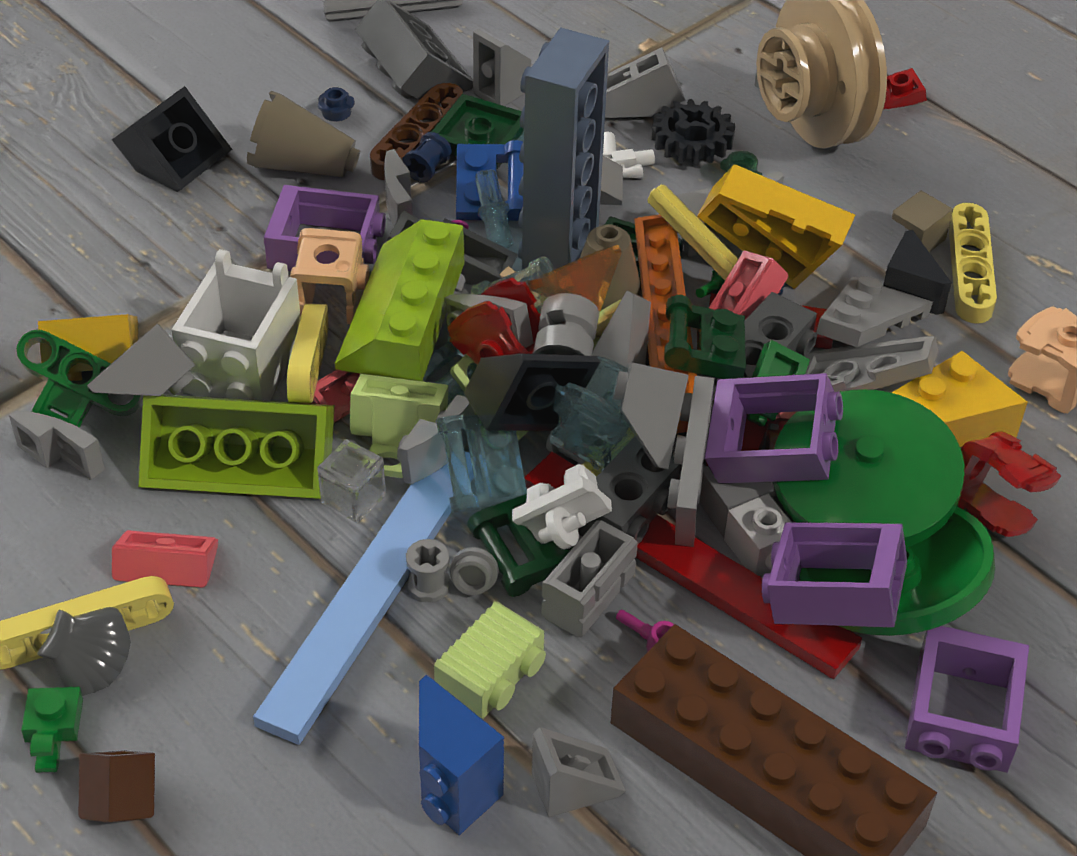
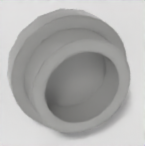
M478 547L465 548L459 551L454 556L450 565V576L454 585L459 591L467 595H479L492 588L499 571L497 561L493 555L485 549Z

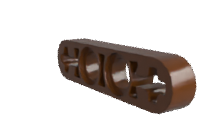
M452 83L435 85L381 139L370 152L371 173L375 178L385 181L384 162L387 151L394 149L402 160L408 151L415 150L419 146L422 136L425 133L432 132L462 95L463 90L461 87ZM422 119H433V120H436V121H433V122H421V121H419V120H422ZM404 139L416 140L412 143L399 142Z

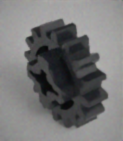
M688 99L687 105L673 101L672 109L662 106L661 114L654 115L651 140L655 141L656 150L665 149L664 157L670 158L674 155L678 157V163L682 164L686 159H691L694 165L699 164V159H705L708 163H713L714 155L724 158L726 150H732L735 123L731 122L730 114H721V106L711 108L708 106V101H703L700 105H695L693 99Z

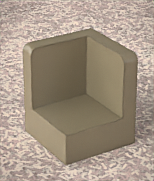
M920 190L893 210L892 219L905 226L906 229L913 230L930 252L946 240L953 208Z

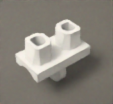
M578 464L565 470L564 485L556 489L549 483H539L528 488L526 503L512 509V521L517 525L526 526L541 544L553 540L558 547L568 549L578 543V528L612 511L611 499L598 489L596 476L585 466Z

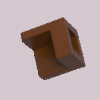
M120 750L79 754L78 815L80 819L109 823L153 817L155 753Z

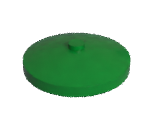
M868 389L840 391L843 400V416L841 420H836L834 430L838 439V457L830 463L829 479L773 482L775 492L782 507L795 523L902 524L906 548L929 538L939 531L953 515L962 492L964 460L961 448L954 434L931 410L904 396ZM797 411L779 433L774 450L810 448L815 411Z
M956 507L953 515L939 531L922 542L906 548L907 567L895 626L838 627L870 635H906L931 630L963 616L983 599L994 579V548L987 529L973 515ZM801 568L799 581L869 583L872 569Z

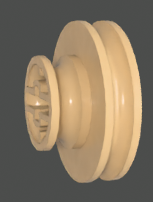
M786 0L779 13L776 27L764 34L758 47L756 59L757 80L767 109L777 120L790 122L803 140L817 148H829L841 143L849 144L864 140L873 132L879 122L887 90L885 51L879 28L871 10L864 0Z

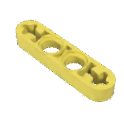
M961 203L953 208L949 225L955 310L957 315L967 322L975 324L984 323L992 317L997 299L989 217L983 207L974 203ZM967 222H970L973 229H966ZM962 246H975L979 248L980 251H970L963 248ZM974 272L981 275L983 278H971L966 276L964 273ZM972 295H978L977 304L971 298Z
M327 304L304 305L287 370V399L289 403L313 402L328 337Z
M155 576L143 577L1 620L0 670L43 658L37 653L50 633H40L53 627L58 610H63L72 616H77L106 607H114L122 614L128 631L164 619L170 614L174 606L166 581Z

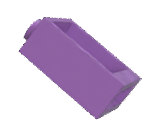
M284 185L264 235L267 269H273L277 262L287 264L288 271L295 267L298 257L297 246L299 240L296 234L300 224L361 231L364 264H374L378 249L376 239L377 237L384 236L386 227V214L380 212L379 196ZM324 251L316 257L319 263L330 264L335 262L339 255L333 251Z
M827 373L717 380L704 458L717 482L746 483L828 480L830 463L838 457V439L834 430L836 420H841L843 416L841 393L834 391ZM815 411L810 448L741 451L747 414Z
M785 522L780 542H774L772 545L771 573H765L762 580L764 603L771 604L774 624L895 626L907 567L902 524ZM801 568L872 569L869 583L798 581Z
M945 626L927 630L919 655L905 749L920 752L930 758H946L972 764L982 770H997L1008 773L1019 744L1029 645ZM934 672L1007 688L1002 729L928 713Z

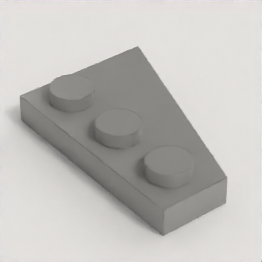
M854 276L821 316L816 333L859 347L885 336L887 328L892 325L901 329L909 325L910 319L913 316L920 320L929 317L933 302L882 286L881 281L872 277L861 276L858 278Z
M935 335L864 344L859 347L847 346L811 351L806 356V358L810 359L805 374L827 373L835 392L858 389L874 390L932 374L939 350Z
M695 376L693 393H685L680 421L688 422L687 436L677 435L674 464L682 465L680 480L671 478L667 508L676 509L675 545L694 547L697 504L699 505L703 475L702 465L705 460L713 401L714 378Z

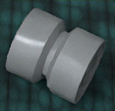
M561 293L548 297L543 302L538 328L539 332L536 336L533 354L592 356L593 340L595 339L600 313L597 306L589 299L576 294Z

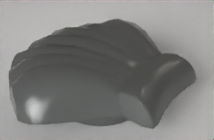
M106 607L77 616H72L66 611L58 610L51 632L37 654L41 657L52 659L64 687H80L81 695L84 696L110 686L117 678L128 658L131 641L122 614L117 608Z

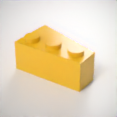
M734 164L712 187L697 217L742 251L745 250L773 258L788 273L785 283L795 289L843 245L855 214Z
M960 351L933 367L932 374L917 377L891 392L909 398L931 410L949 427L960 447L968 441L980 440L998 431L1006 432L1017 438L1028 403L964 351Z

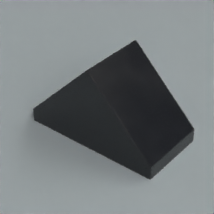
M913 230L905 231L887 266L883 286L932 301L930 313L935 315L943 314L952 282Z

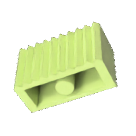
M494 601L492 606L487 608L485 614H481L479 620H475L473 626L469 627L466 633H462L460 639H456L454 645L450 646L448 651L444 652L441 658L436 660L434 664V681L481 719H484L493 708L501 710L509 703L514 694L515 685L524 675L532 677L539 671L546 657V652L544 651V630L498 601Z

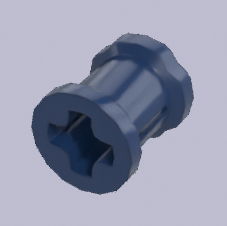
M425 133L421 138L419 146L415 150L408 151L402 158L403 163L410 171V177L417 182H428L434 176L435 168L449 160L452 153L451 146L438 133Z

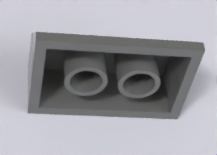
M377 0L355 28V31L364 41L361 44L362 48L372 57L378 59L376 66L386 76L394 80L391 84L392 87L404 98L409 99L412 95L420 100L432 87L441 83L456 84L461 87L463 92L473 88V78L433 29L390 0Z

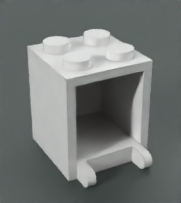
M222 249L217 251L215 262L171 329L173 340L196 364L189 370L195 378L182 389L183 393L196 397L258 401L271 400L288 370L290 356L301 319L297 279L288 276L287 264L277 262L274 265L273 273L234 265L231 263L229 251Z

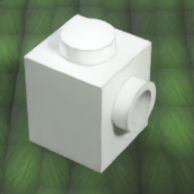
M765 494L728 510L724 541L745 568L761 577L765 573L771 572L772 545L774 542H780L785 522L791 521L769 494Z

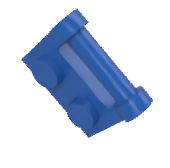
M512 140L506 144H457L456 220H519L523 207V196L519 195V185L524 174V163L519 160L523 141ZM496 163H508V200L505 202H496Z

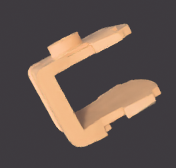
M304 228L301 230L297 246L298 257L296 265L292 267L290 277L297 279L301 315L304 305L312 304L316 283L343 285L346 292L347 324H351L363 295V290H365L369 280V265L364 264L362 258V237L359 233ZM324 251H333L339 255L338 259L330 264L319 263L316 256Z
M1052 306L1032 316L1017 332L1016 339L1020 343L1019 348L1026 352L1011 365L1008 370V376L1011 378L1009 384L1029 394L1035 391L1045 396L1049 406L1065 414L1074 409L1077 404V316L1067 308L1061 309Z

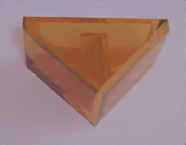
M619 244L602 248L527 281L528 287L531 291L547 298L561 293L580 295L592 301L598 310L601 311L622 253Z

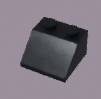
M185 86L112 139L136 172L176 192L182 190L233 150Z
M512 354L481 358L464 394L486 431H562L598 368L600 361L597 356Z

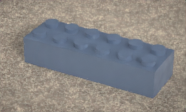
M561 27L549 43L545 42L543 44L539 57L533 66H528L525 69L520 84L521 92L525 93V106L520 116V127L524 128V141L520 149L519 160L524 163V174L519 185V195L523 196V207L519 215L518 226L523 228V233L518 249V258L522 259V277L528 279L533 273H538L542 276L546 272L555 271L561 277H564L571 272H575L588 234L594 228L599 227L609 40Z

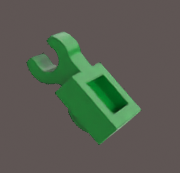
M770 340L762 348L752 378L804 375L810 359ZM778 413L748 414L747 419L764 427L767 419L774 421Z
M80 687L28 689L21 731L25 743L31 742V757L37 756L35 763L36 773L57 772L61 741H77L83 705Z

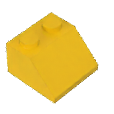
M129 314L38 321V330L47 331L111 364L138 341V317ZM40 343L41 363L47 361L52 353L51 346L46 343ZM77 363L69 370L68 379L70 381L83 380L82 371H93V368L85 363Z

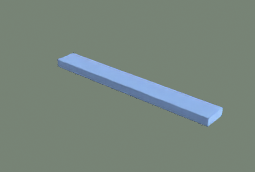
M462 450L442 468L410 485L254 714L255 727L297 745L301 744L409 578L411 571L406 563L408 548L419 540H434L481 467L480 456Z

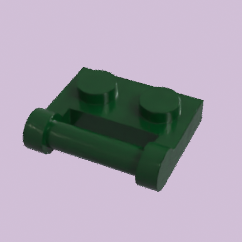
M675 295L669 298L666 302V317L670 321L669 342L664 350L665 363L674 369L721 379L743 378L746 370L745 316L735 314L727 309L715 310L692 305L691 300L684 295ZM687 326L697 328V350L692 349L687 342Z
M527 494L482 509L470 516L467 522L473 537L481 539L487 551L497 561L498 569L503 576L501 583L507 594L511 597L520 596L526 593L532 585L545 581L573 548L562 549L553 540L541 544L526 526L517 525L512 521V509L525 504ZM505 525L508 526L529 562L522 565L517 564L498 533L497 528Z

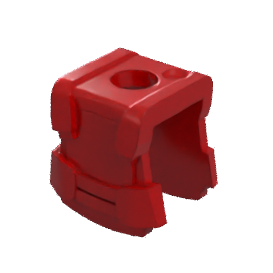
M509 278L490 286L481 295L503 297L526 303L534 344L526 348L522 346L510 329L512 323L503 306L498 308L490 301L482 302L466 309L447 328L451 337L449 341L463 355L467 354L478 365L481 358L512 354H533L536 336L539 332L541 314L538 313L534 306L537 300L526 282H517L515 278Z
M998 431L992 433L989 437L968 441L962 446L964 481L957 506L962 509L966 508L968 513L973 515L992 532H997L1005 537L1019 536L1030 531L1038 519L1033 516L1032 510L1014 500H1008L983 483L991 466L999 471L998 474L1016 489L1022 488L1028 492H1041L1051 489L1058 483L1061 475L1056 471L1057 467L1039 455L1034 454L1031 456L1022 451V445L1019 444L1021 440L1006 432Z

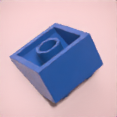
M428 675L424 676L419 681L421 805L432 821L438 825L445 823L460 836L504 795V736Z

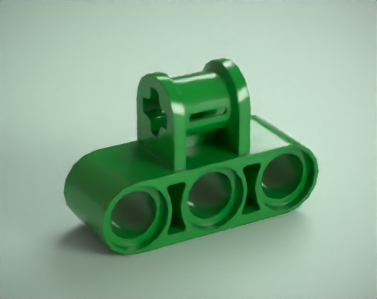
M40 329L31 330L19 339L16 349L17 356L22 365L31 374L47 381L31 412L55 417L80 428L92 404L120 417L135 413L141 406L142 395H134L129 403L117 405L109 400V393H94L88 388L87 385L111 363ZM36 343H46L52 348L50 358L39 364L30 362L27 357L30 347ZM77 363H85L93 368L92 378L84 384H74L68 379L69 370ZM50 409H54V410H56V411H58V412H60V413H62V414H64V415H66V416H68V417L65 418V417H63V416H61V415H59V414H57V413L51 411Z

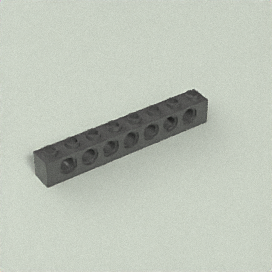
M771 292L745 320L746 370L743 378H752L762 348L770 340L803 356H807L817 340V333L814 332L817 313ZM697 374V376L714 378L713 401L711 409L712 416L717 380H720L721 378ZM687 432L677 433L675 436L669 469L655 467L637 438L634 437L596 477L598 489L611 499L612 511L578 528V534L583 537L597 520H602L634 537L639 544L646 535L651 521L658 514L663 516L670 509L667 508L671 478L680 480L682 470L681 464H674L677 435L687 436Z

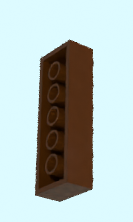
M676 624L661 637L613 688L610 720L612 725L804 856H904L927 825L937 795L935 790Z

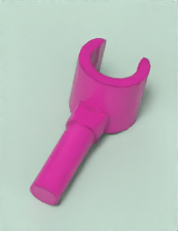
M623 609L619 610L616 615V620L639 633L641 637L647 640V651L674 625L669 621H659L654 626H651Z

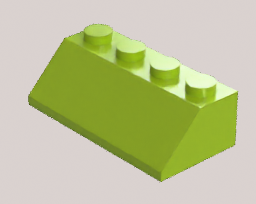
M421 219L382 245L335 361L336 370L423 381L447 314L445 297L454 294L465 263L463 225Z
M143 395L138 487L322 499L332 453L335 405L177 395Z

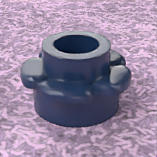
M332 87L319 96L317 105L325 119L337 122L350 117L351 108H353L355 101L344 89Z

